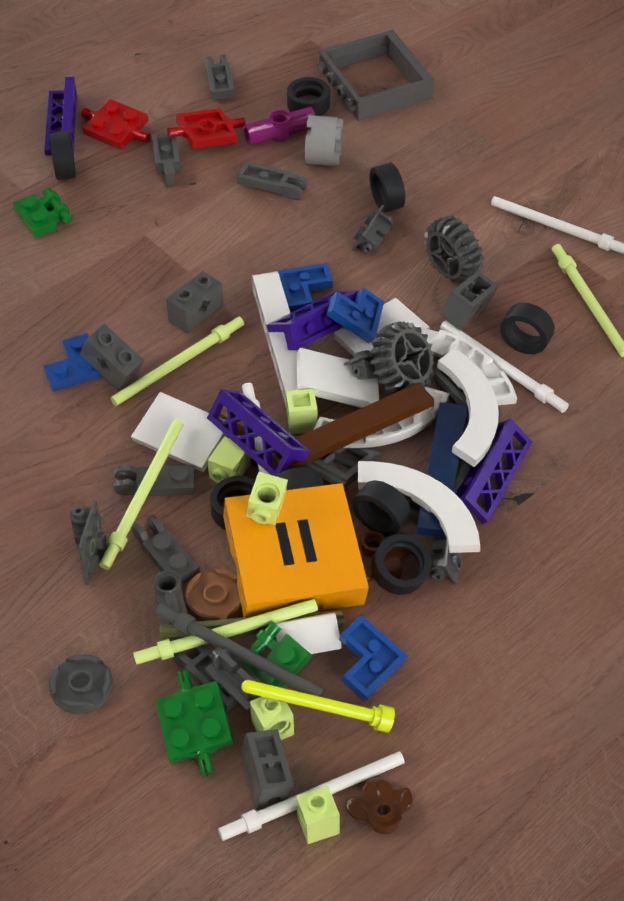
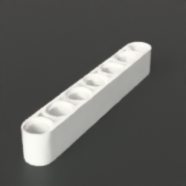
M278 271L252 275L251 280L254 297L286 406V391L297 390L298 350H288L284 332H268L267 324L290 314Z

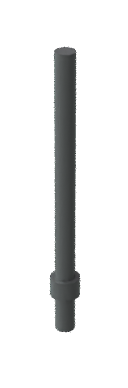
M162 603L158 605L155 615L174 624V628L184 634L191 633L217 648L227 649L230 655L299 692L323 697L324 689L195 622V617L185 612L180 614Z

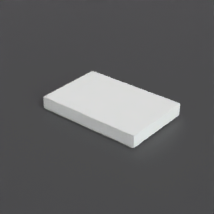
M394 298L383 305L377 333L386 325L399 321L421 325L424 329H430V327L397 298ZM345 327L334 332V340L353 357L357 352L371 351L374 348L371 342L367 343Z
M299 348L297 352V390L314 388L315 397L361 408L379 400L378 377L375 379L359 380L352 374L353 365H344L345 362L349 361L348 359Z
M160 392L133 432L131 438L134 442L158 451L173 420H179L184 426L168 457L188 466L194 465L195 469L204 472L208 466L209 457L226 435L207 419L208 412Z

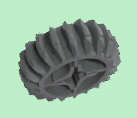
M452 215L440 217L427 227V231L424 233L426 238L424 244L427 246L425 251L429 254V260L433 262L434 268H437L439 273L449 278L451 282L462 284L475 272L479 271L481 273L483 268L482 261L484 260L481 254L483 249L479 247V240L475 238L474 231L469 230L467 223L463 224L460 218L456 219Z
M399 321L386 325L376 333L375 340L371 342L374 348L369 353L373 356L374 360L370 364H373L376 369L373 374L379 375L378 384H385V391H392L393 394L418 382L425 388L431 384L430 379L435 376L432 369L437 365L433 362V357L436 355L431 351L433 344L427 342L428 334H422L421 327H415L413 323Z

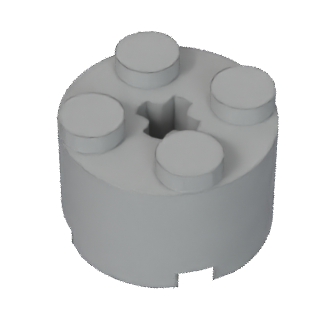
M309 115L307 127H310V130H308L305 140L306 164L339 166L342 154L341 133H343V119Z

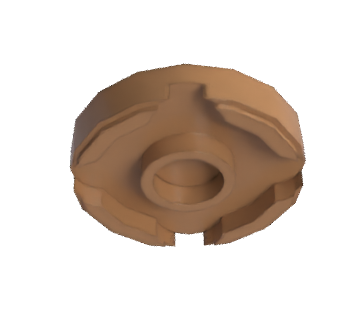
M211 569V572L205 574L201 572L195 575L188 582L185 590L186 607L197 620L234 619L242 611L237 587V575L231 571Z

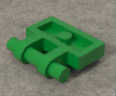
M45 188L42 191L44 195L42 199H39L34 194L13 202L15 212L34 238L57 230L56 222L63 221L67 224L72 220L69 208L60 202V196L57 192L52 191L51 188Z
M271 621L265 630L261 629L257 633V640L248 650L261 655L268 646L272 652L266 659L297 675L313 655L288 634L278 643L274 638L281 628ZM241 661L264 684L287 688L288 685Z

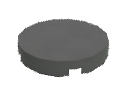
M87 654L71 656L61 666L58 664L53 669L49 678L51 697L55 704L65 712L73 714L90 713L100 708L109 699L113 690L112 673L109 667L96 656Z

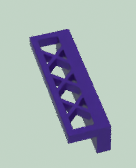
M65 77L64 90L49 91L45 155H52L50 134L57 133L53 130L58 126L62 127L60 132H70L74 152L77 109L75 77ZM54 99H64V101L59 104ZM59 112L63 113V116L60 118L54 116Z
M360 290L338 292L355 303L357 293ZM337 291L267 324L268 332H284L288 350H298L343 327L327 316L331 297Z
M220 390L207 419L269 474L276 476L286 471L292 460L306 461L311 451L242 392ZM223 406L227 408L228 420L222 421L218 417ZM240 421L244 422L245 435L243 436L238 435L237 422ZM258 436L262 438L263 450L259 452L255 449L254 437ZM273 452H278L283 456L277 468L273 465Z
M512 419L498 424L489 451L475 467L471 465L465 480L454 492L482 524L489 522L533 442ZM512 436L521 443L518 450L513 449ZM502 455L507 456L509 466L507 470L502 469ZM490 475L496 476V490H491ZM479 495H484L485 510L476 503Z

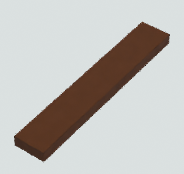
M418 382L300 435L296 439L311 452L306 461L292 460L287 470L299 468L433 407L434 398ZM278 452L272 453V456L279 464L283 456Z

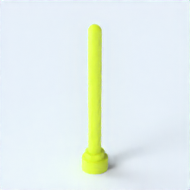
M245 680L241 685L245 693L368 721L369 725L374 727V730L389 733L394 723L395 709L380 704L378 707L373 706L370 709L251 680Z

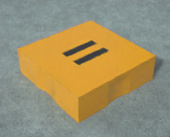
M343 483L286 490V496L276 525L261 524L251 518H247L250 495L225 498L223 518L230 553L237 567V587L244 618L254 617L311 599H315L320 611L365 604L369 586ZM261 500L266 503L271 502L269 500Z

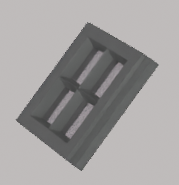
M371 447L340 448L301 467L312 468L318 471L326 481L332 484L343 483V487L347 488L358 478V461L377 462L381 458V453Z

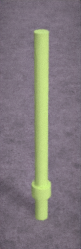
M560 244L554 245L552 251L559 261L560 269L569 276L619 355L624 357L623 339L577 271L575 261L566 254Z
M238 316L226 325L221 324L217 326L207 337L111 396L112 403L118 406L215 343L224 342L230 338L231 333L244 326L243 319Z
M173 420L116 532L111 533L106 543L108 547L99 563L101 568L110 570L118 552L123 551L128 541L126 537L184 426L181 421Z
M311 599L211 630L228 638L268 626L271 621L278 623L318 611L315 599ZM190 635L174 641L169 639L157 642V646L133 652L136 665L158 658L162 660L174 657V653L205 645L208 642L195 635Z

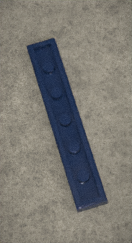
M440 402L427 475L438 480L454 492L460 457L452 453V447L464 433L468 406ZM421 506L417 534L446 538L437 517Z

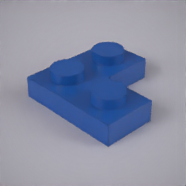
M327 263L278 271L290 313L313 302L310 291L333 288V279Z
M364 287L357 293L355 303L337 291L331 297L327 316L367 343H370L376 338L384 301Z
M88 333L62 340L63 349L68 359L44 366L46 377L53 392L103 377L80 355L84 342L89 337Z
M362 615L339 638L347 648L360 658L343 676L342 682L364 702L388 680L408 657Z

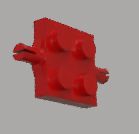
M109 99L98 111H93L86 107L81 111L82 117L90 119L82 127L84 135L122 150L134 139L148 143L151 139V134L141 131L149 121L148 115L122 103Z
M221 108L181 113L176 115L178 127H168L167 134L169 138L176 136L186 138L192 149L225 146L237 143L238 135L234 128H242L246 121L244 117L237 119L227 117Z

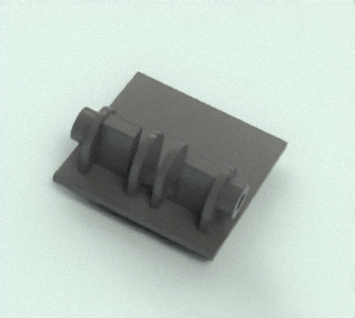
M93 501L91 509L76 506L70 512L75 544L79 551L85 585L89 584L92 573L96 574L99 564L98 553L99 550L104 549L106 544V533L102 532L103 515L99 514L97 501Z

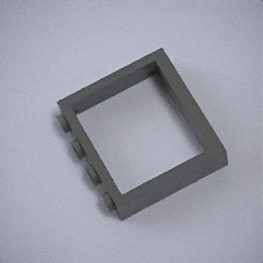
M394 30L319 51L317 67L320 74L325 76L329 86L334 88L338 98L344 101L348 111L353 113L358 121L433 99L434 79ZM388 55L410 82V84L360 98L339 71V68Z

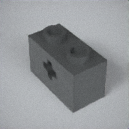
M202 271L166 299L169 322L187 334L224 306L222 283Z
M479 271L475 272L451 292L440 315L450 324L462 330L487 309L498 285Z
M105 323L85 340L80 355L118 391L138 374L144 362Z

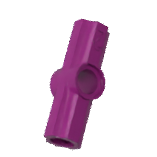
M312 107L289 113L285 110H275L270 113L269 118L243 126L248 145L270 139L276 142L287 141L292 133L310 129V127H307L309 115L315 116Z

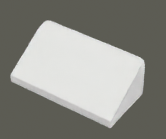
M335 612L276 623L281 628L280 632L275 636L278 643L288 634L311 654L342 648Z

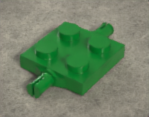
M182 670L183 674L181 671L176 674L180 691L155 700L170 762L174 764L186 759H197L200 775L206 777L208 776L207 772L209 775L214 774L210 755L220 748L233 745L234 740L218 682L214 681L201 686H192L190 671Z

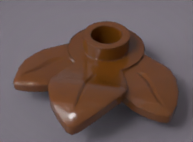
M376 531L365 533L358 543L367 580L373 577L371 569L373 555L385 539L381 533ZM398 548L392 549L386 554L384 564L391 575L400 579L403 570L400 558H404L410 553Z
M373 777L365 783L363 795L346 798L345 806L350 816L355 820L369 822L370 826L377 833L390 834L398 828L402 819L401 814L411 807L413 799L409 788H399L393 791L391 784L386 779Z

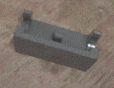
M278 729L246 733L240 754L256 810L264 809L269 804L268 801L271 798L277 797L278 803L286 800L290 790L294 789V782Z

